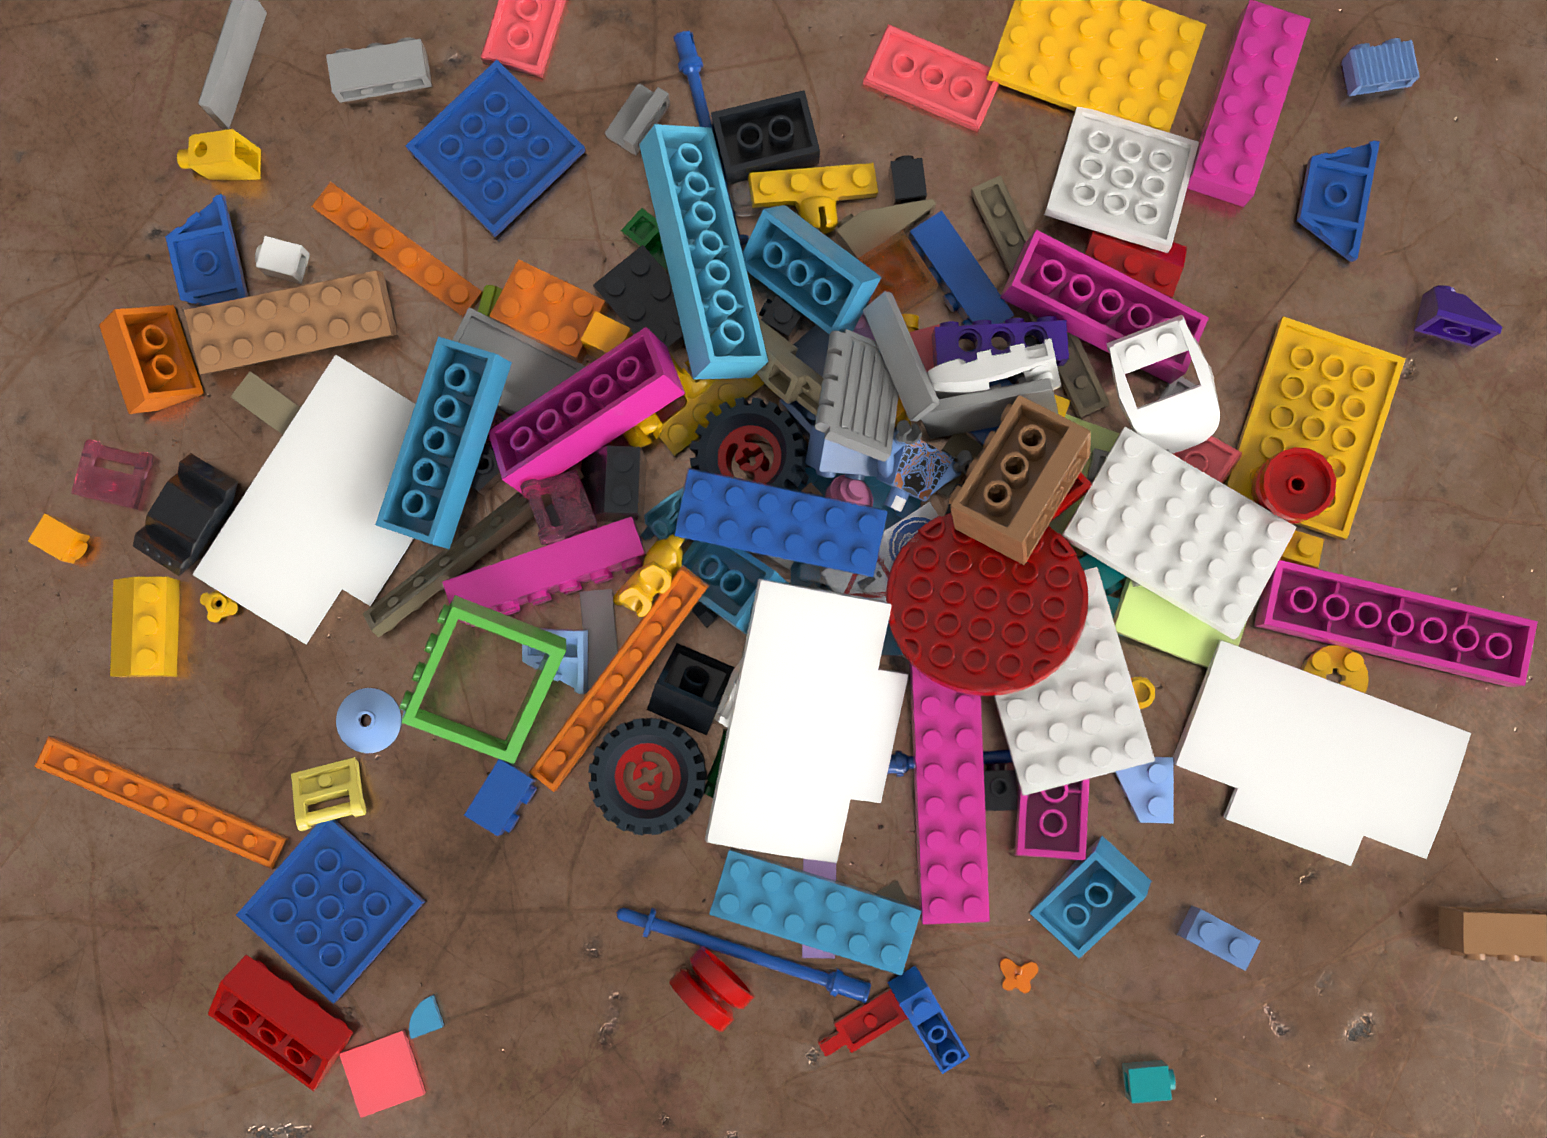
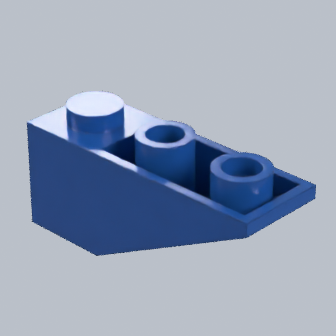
M916 965L904 972L902 976L899 975L888 982L897 1001L942 1074L970 1057Z

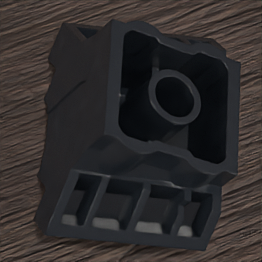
M190 453L179 462L177 474L167 481L147 513L145 526L135 533L133 547L177 576H180L198 559H202L235 510L233 500L238 481Z

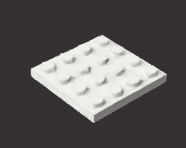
M1077 107L1044 215L1168 253L1174 240L1199 142L1094 109Z

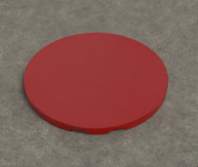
M951 513L942 517L938 516L918 529V532L901 548L892 565L887 581L886 603L892 604L889 625L895 641L904 656L917 670L932 681L951 690L970 695L996 696L1010 694L1036 685L1049 677L1063 665L1076 648L1083 633L1088 613L1089 596L1085 572L1069 542L1060 532L1057 533L1050 526L1046 528L1027 562L1023 565L956 530Z

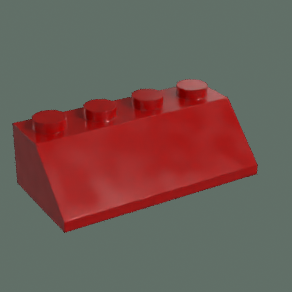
M247 954L221 980L208 1011L210 1017L313 1092L338 1059L339 1054L345 1049L353 1034V1031L341 1019L332 1017L321 1009L316 1001L307 999L296 991L290 982L278 978L262 962L252 959Z

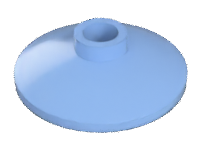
M375 688L359 689L348 695L339 706L336 716L338 734L342 741L355 751L361 753L379 752L390 746L397 738L401 729V711L397 702L388 693ZM365 714L371 717V723L367 727L361 723V718Z

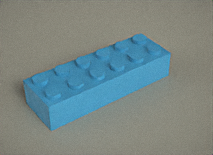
M438 337L375 523L376 526L432 545L450 549L512 362L498 354Z
M730 848L709 915L902 976L921 909L912 904Z

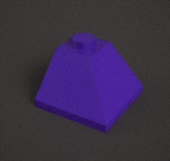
M1445 285L1434 286L1423 294L1414 326V331L1475 348L1499 335L1502 331V326L1469 297L1456 293L1453 287Z

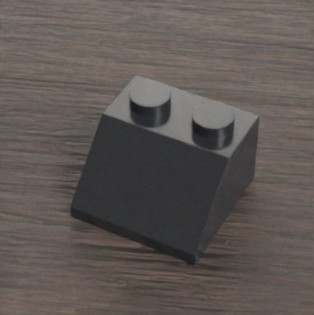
M676 643L655 683L647 710L707 736L735 667Z

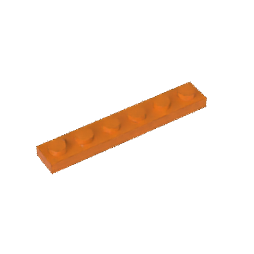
M332 182L328 184L311 206L316 212L462 318H464L469 307L474 309L481 300L483 292Z

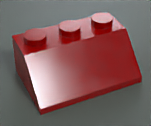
M1091 230L1083 254L1173 298L1184 268L1187 247L1173 242L1170 251L1165 253Z

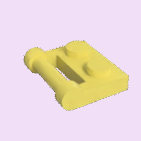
M355 757L291 774L295 820L299 831L311 829L314 824L349 815L358 817L366 814L359 762ZM349 795L350 802L308 812L309 805Z

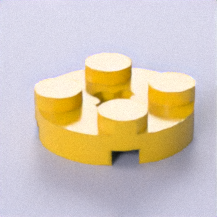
M1338 645L1321 647L1314 651L1301 666V670L1325 679L1327 675L1332 674L1333 669H1336L1337 673L1342 677L1341 682H1338V684L1363 693L1367 690L1369 677L1364 659L1359 653L1353 652L1349 648Z

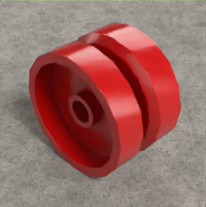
M1294 447L1281 451L1258 467L1252 479L1251 494L1255 503L1293 525L1318 516L1329 507L1336 494V477L1331 464L1323 455L1310 448Z
M700 946L690 957L691 967L697 975L688 969L680 968L669 980V984L695 1014L714 1029L723 1032L734 1020L733 1012L728 1004L734 1008L744 1009L755 996L746 983L727 964L709 949Z

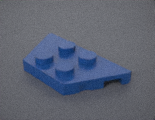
M1376 140L1369 142L1367 145L1355 148L1347 147L1339 149L1335 153H1323L1312 156L1308 160L1297 221L1348 261L1352 262L1358 259L1380 144V141Z
M222 194L216 195L209 205L200 212L196 211L187 219L183 226L175 228L165 237L179 297L182 301L206 306L249 297L226 199Z

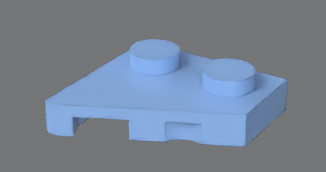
M540 628L566 638V653L553 680L564 682L574 688V692L578 694L587 693L588 630ZM522 644V662L534 669H538L545 653Z
M1154 757V762L1115 772L1120 781L1122 791L1128 798L1131 809L1139 823H1173L1174 757Z

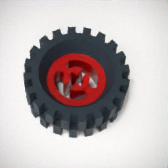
M744 397L736 398L735 407L731 408L727 402L718 405L722 411L718 416H715L710 411L705 416L709 422L706 428L698 425L695 433L700 437L699 442H691L690 450L695 454V458H690L691 468L735 477L731 465L735 454V461L739 464V468L748 477L754 478L752 481L800 491L798 488L800 483L807 484L809 476L805 469L811 468V466L805 464L808 443L791 416L785 410L781 411L777 404L769 401L768 405H766L761 398L752 397V403H748ZM753 440L765 441L772 446L774 458L770 469L769 459L757 444L751 443ZM754 455L756 464L751 466L749 464V457Z
M639 718L616 726L615 730L611 733L608 732L602 738L603 742L600 746L596 747L593 753V762L589 764L588 773H591V781L588 784L589 790L593 791L595 797L593 802L596 808L600 807L604 813L602 816L608 822L612 821L617 825V828L623 831L634 832L633 834L657 835L678 827L694 813L704 795L707 770L705 769L703 753H701L698 744L684 729L661 719ZM651 751L662 755L669 762L672 768L673 779L668 790L662 788V783L665 779L664 771L654 776L655 783L653 785L649 781L639 785V789L654 793L653 800H644L635 796L629 789L626 782V770L630 762L636 764L633 772V780L636 781L644 776L643 769L645 767L648 770H654L660 765L657 762L644 759V754Z

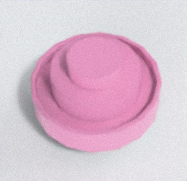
M840 475L826 489V497L873 506L871 490L862 480H854L845 477V475Z

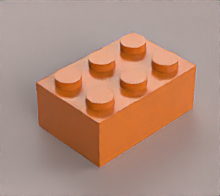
M518 259L489 317L582 364L587 352L581 342V338L595 311L606 316L609 309L605 300Z

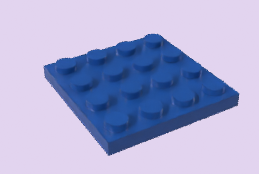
M498 60L494 61L405 145L407 150L494 237L505 229L586 151L585 147Z
M333 819L316 824L236 916L334 1004L425 901Z

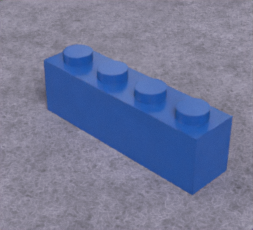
M942 210L910 231L908 236L909 243L907 244L910 253L916 260H922L927 268L925 273L929 281L934 286H940L945 294L943 299L947 307L952 312L957 311L962 318L961 326L972 325V322L976 320H991L992 324H1001L1005 320L1014 317L1009 306L1000 298V293Z

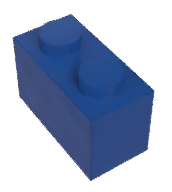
M498 759L464 816L496 836L503 835L504 831L510 833L519 820L520 816L516 812L522 802L527 805L534 796L537 788L533 785L537 779L515 764Z

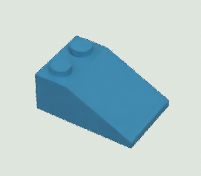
M694 540L683 555L682 566L684 565L710 585L699 601L745 635L748 632L758 579L789 584L775 570L744 550Z
M1101 836L1086 850V860H1076L1036 904L1030 914L1076 957L1080 958L1146 898L1151 880L1107 839Z

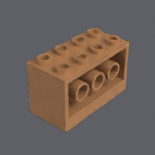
M1019 395L1013 405L1009 403L1005 407L1000 418L1001 425L996 432L992 430L987 436L983 445L985 449L980 459H973L966 473V476H968L962 487L957 486L950 497L949 504H951V515L956 530L1025 565L1053 519L1058 507L1090 457L1091 430Z

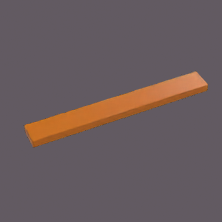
M684 565L679 568L671 579V587L659 595L648 614L642 618L530 769L529 773L553 792L560 787L710 585Z
M48 736L34 766L271 869L276 868L289 839L53 736Z

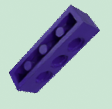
M1045 316L1038 318L1037 322H1024L1023 318H1010L1001 324H992L991 320H976L972 322V325L959 326V322L955 321L940 323L939 327H935L932 333L934 367L956 359L964 360L966 363L978 360V352L991 350L992 356L1010 353V346L1024 344L1026 348L1028 346L1024 341V337L1029 335L1035 336L1040 344L1045 343L1046 339H1051L1057 366H1064L1069 360L1066 320H1057L1055 316ZM995 337L1003 338L1007 342L1008 348L1005 350L996 349L992 345L991 339ZM962 339H969L974 343L975 350L971 352L963 351L958 342Z

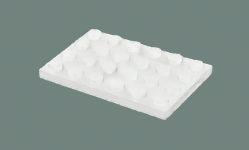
M1124 427L1092 481V487L1084 495L1062 536L1072 545L1231 639H1236L1241 633L1297 527L1129 428Z
M1097 567L1084 570L1089 596L1087 619L1081 638L1069 658L1058 670L1036 685L1014 693L994 696L1022 796L1155 761Z

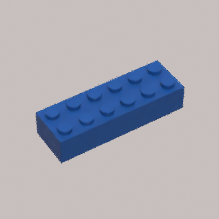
M688 468L674 535L874 577L888 511L883 508Z

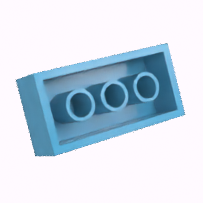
M785 205L763 209L742 253L747 272L828 334L832 331L843 333L845 329L850 331L855 329L863 309L866 308L882 278Z

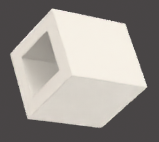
M265 236L262 245L260 244L256 249L255 262L256 267L265 275L302 284L310 254L302 245Z

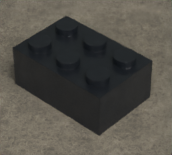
M805 90L711 112L712 126L727 185L747 181L749 174L753 172L790 170L819 163L820 148Z
M644 245L640 246L593 284L597 296L606 301L608 309L621 324L631 328L633 335L647 327L667 346L671 355L685 344L670 276Z

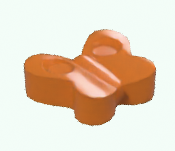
M1007 957L1001 958L999 967L1004 975L1001 985L1006 991L1018 988L1022 993L1030 992V981L1038 973V965L1033 961H1028L1020 966Z

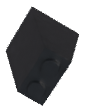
M605 446L582 460L581 472L585 477L581 479L580 521L616 522L632 516L636 523H644L647 459L641 447Z

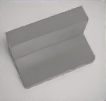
M637 84L606 130V137L636 156L640 151L639 144L654 124H658L669 108V93L659 87L653 92L642 84Z

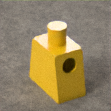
M234 129L193 134L189 137L188 149L178 150L177 162L180 168H191L209 180H260L261 149Z

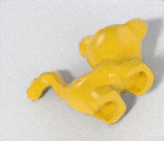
M672 534L668 538L657 540L645 554L643 566L614 595V604L618 606L623 605L636 612L638 617L647 615L657 593H664L671 587V579L682 566L683 551L681 544L685 538Z

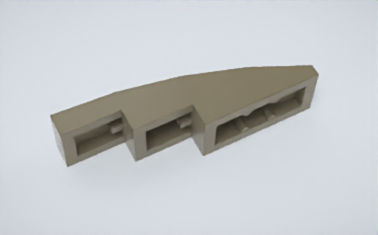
M251 371L231 395L232 399L282 435L301 408Z

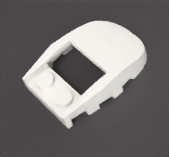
M1183 315L1106 343L1107 350L1111 356L1112 374L1118 394V402L1135 433L1164 450L1169 449L1171 454L1201 444L1214 434L1220 421V408L1214 375L1198 342L1188 329ZM1189 351L1200 385L1137 408L1125 374Z
M1046 339L1043 344L1026 348L1024 344L1010 346V353L992 356L991 350L978 352V360L968 363L961 359L952 360L932 368L927 374L938 399L999 388L1001 384L990 386L989 382L1008 378L1024 372L1025 377L1018 379L1019 384L1048 378L1051 381L1053 390L1062 386L1052 340Z

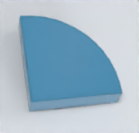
M434 994L420 1002L413 1011L409 1023L411 1039L444 1027Z

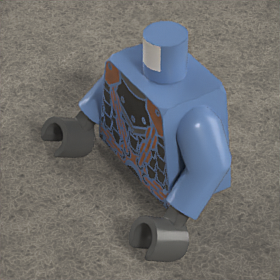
M901 420L897 424V429H894L891 456L885 462L877 459L878 476L876 479L891 486L884 505L901 512L908 496L922 501L928 500L938 489L960 476L961 471L964 474L967 473L969 465L975 459L972 457L971 452L968 450L961 451L957 457L958 462L953 461V456L920 440L922 432L917 423L910 427L908 421Z

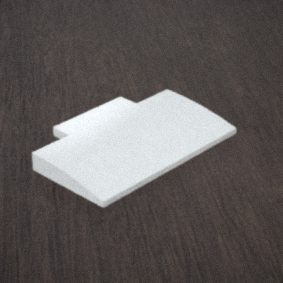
M335 355L192 575L306 645L342 589L371 606L414 539L376 526L375 523L415 403Z
M758 579L705 836L706 842L770 854L837 863L850 799L881 803L906 689L908 674L879 668L892 604L886 603L883 600Z
M1219 639L1173 757L1174 764L1235 787L1224 814L1225 819L1351 866L1363 836L1427 859L1450 800L1471 733Z

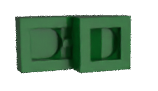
M641 208L623 227L621 232L637 248L644 245L665 272L669 274L657 220L645 209Z

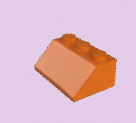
M174 305L114 309L99 324L128 414L159 411L201 396L204 393Z

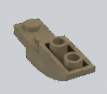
M758 318L768 363L756 374L787 404L796 400L817 416L823 377L795 356L798 350L797 347Z

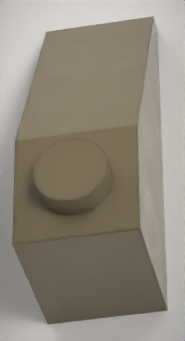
M933 199L865 210L856 216L850 214L838 223L835 239L844 250L865 264L934 213L936 203Z

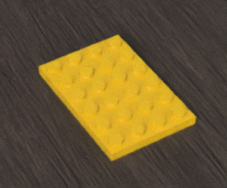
M1014 0L987 80L996 81L1000 85L1075 111L1077 107L1094 109L1169 133L1207 24L1141 0Z
M1283 316L1279 319L1237 446V450L1242 452V457L1227 477L1225 485L1254 502L1251 494L1252 479L1258 467L1281 451L1294 447L1310 448L1323 455L1331 464L1336 477V494L1329 507L1322 513L1306 521L1296 523V525L1342 541L1347 540L1406 358Z

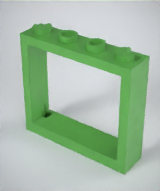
M454 595L450 606L444 604L439 613L437 622L441 626L438 633L434 634L431 632L424 651L428 653L425 662H418L411 678L412 681L416 682L412 692L406 690L399 706V709L404 710L401 723L514 764L566 653V638ZM458 619L545 653L505 740L419 708Z

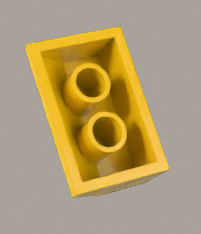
M128 577L113 580L110 677H177L180 580L170 577Z

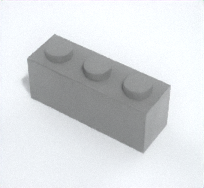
M407 37L398 40L397 43L386 45L372 43L363 49L343 48L337 50L334 54L326 55L331 89L339 103L432 87L427 51L421 39Z

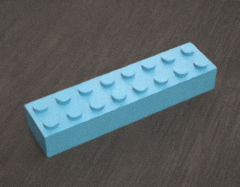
M654 124L639 146L693 379L752 378L768 363V357L713 130L711 127Z

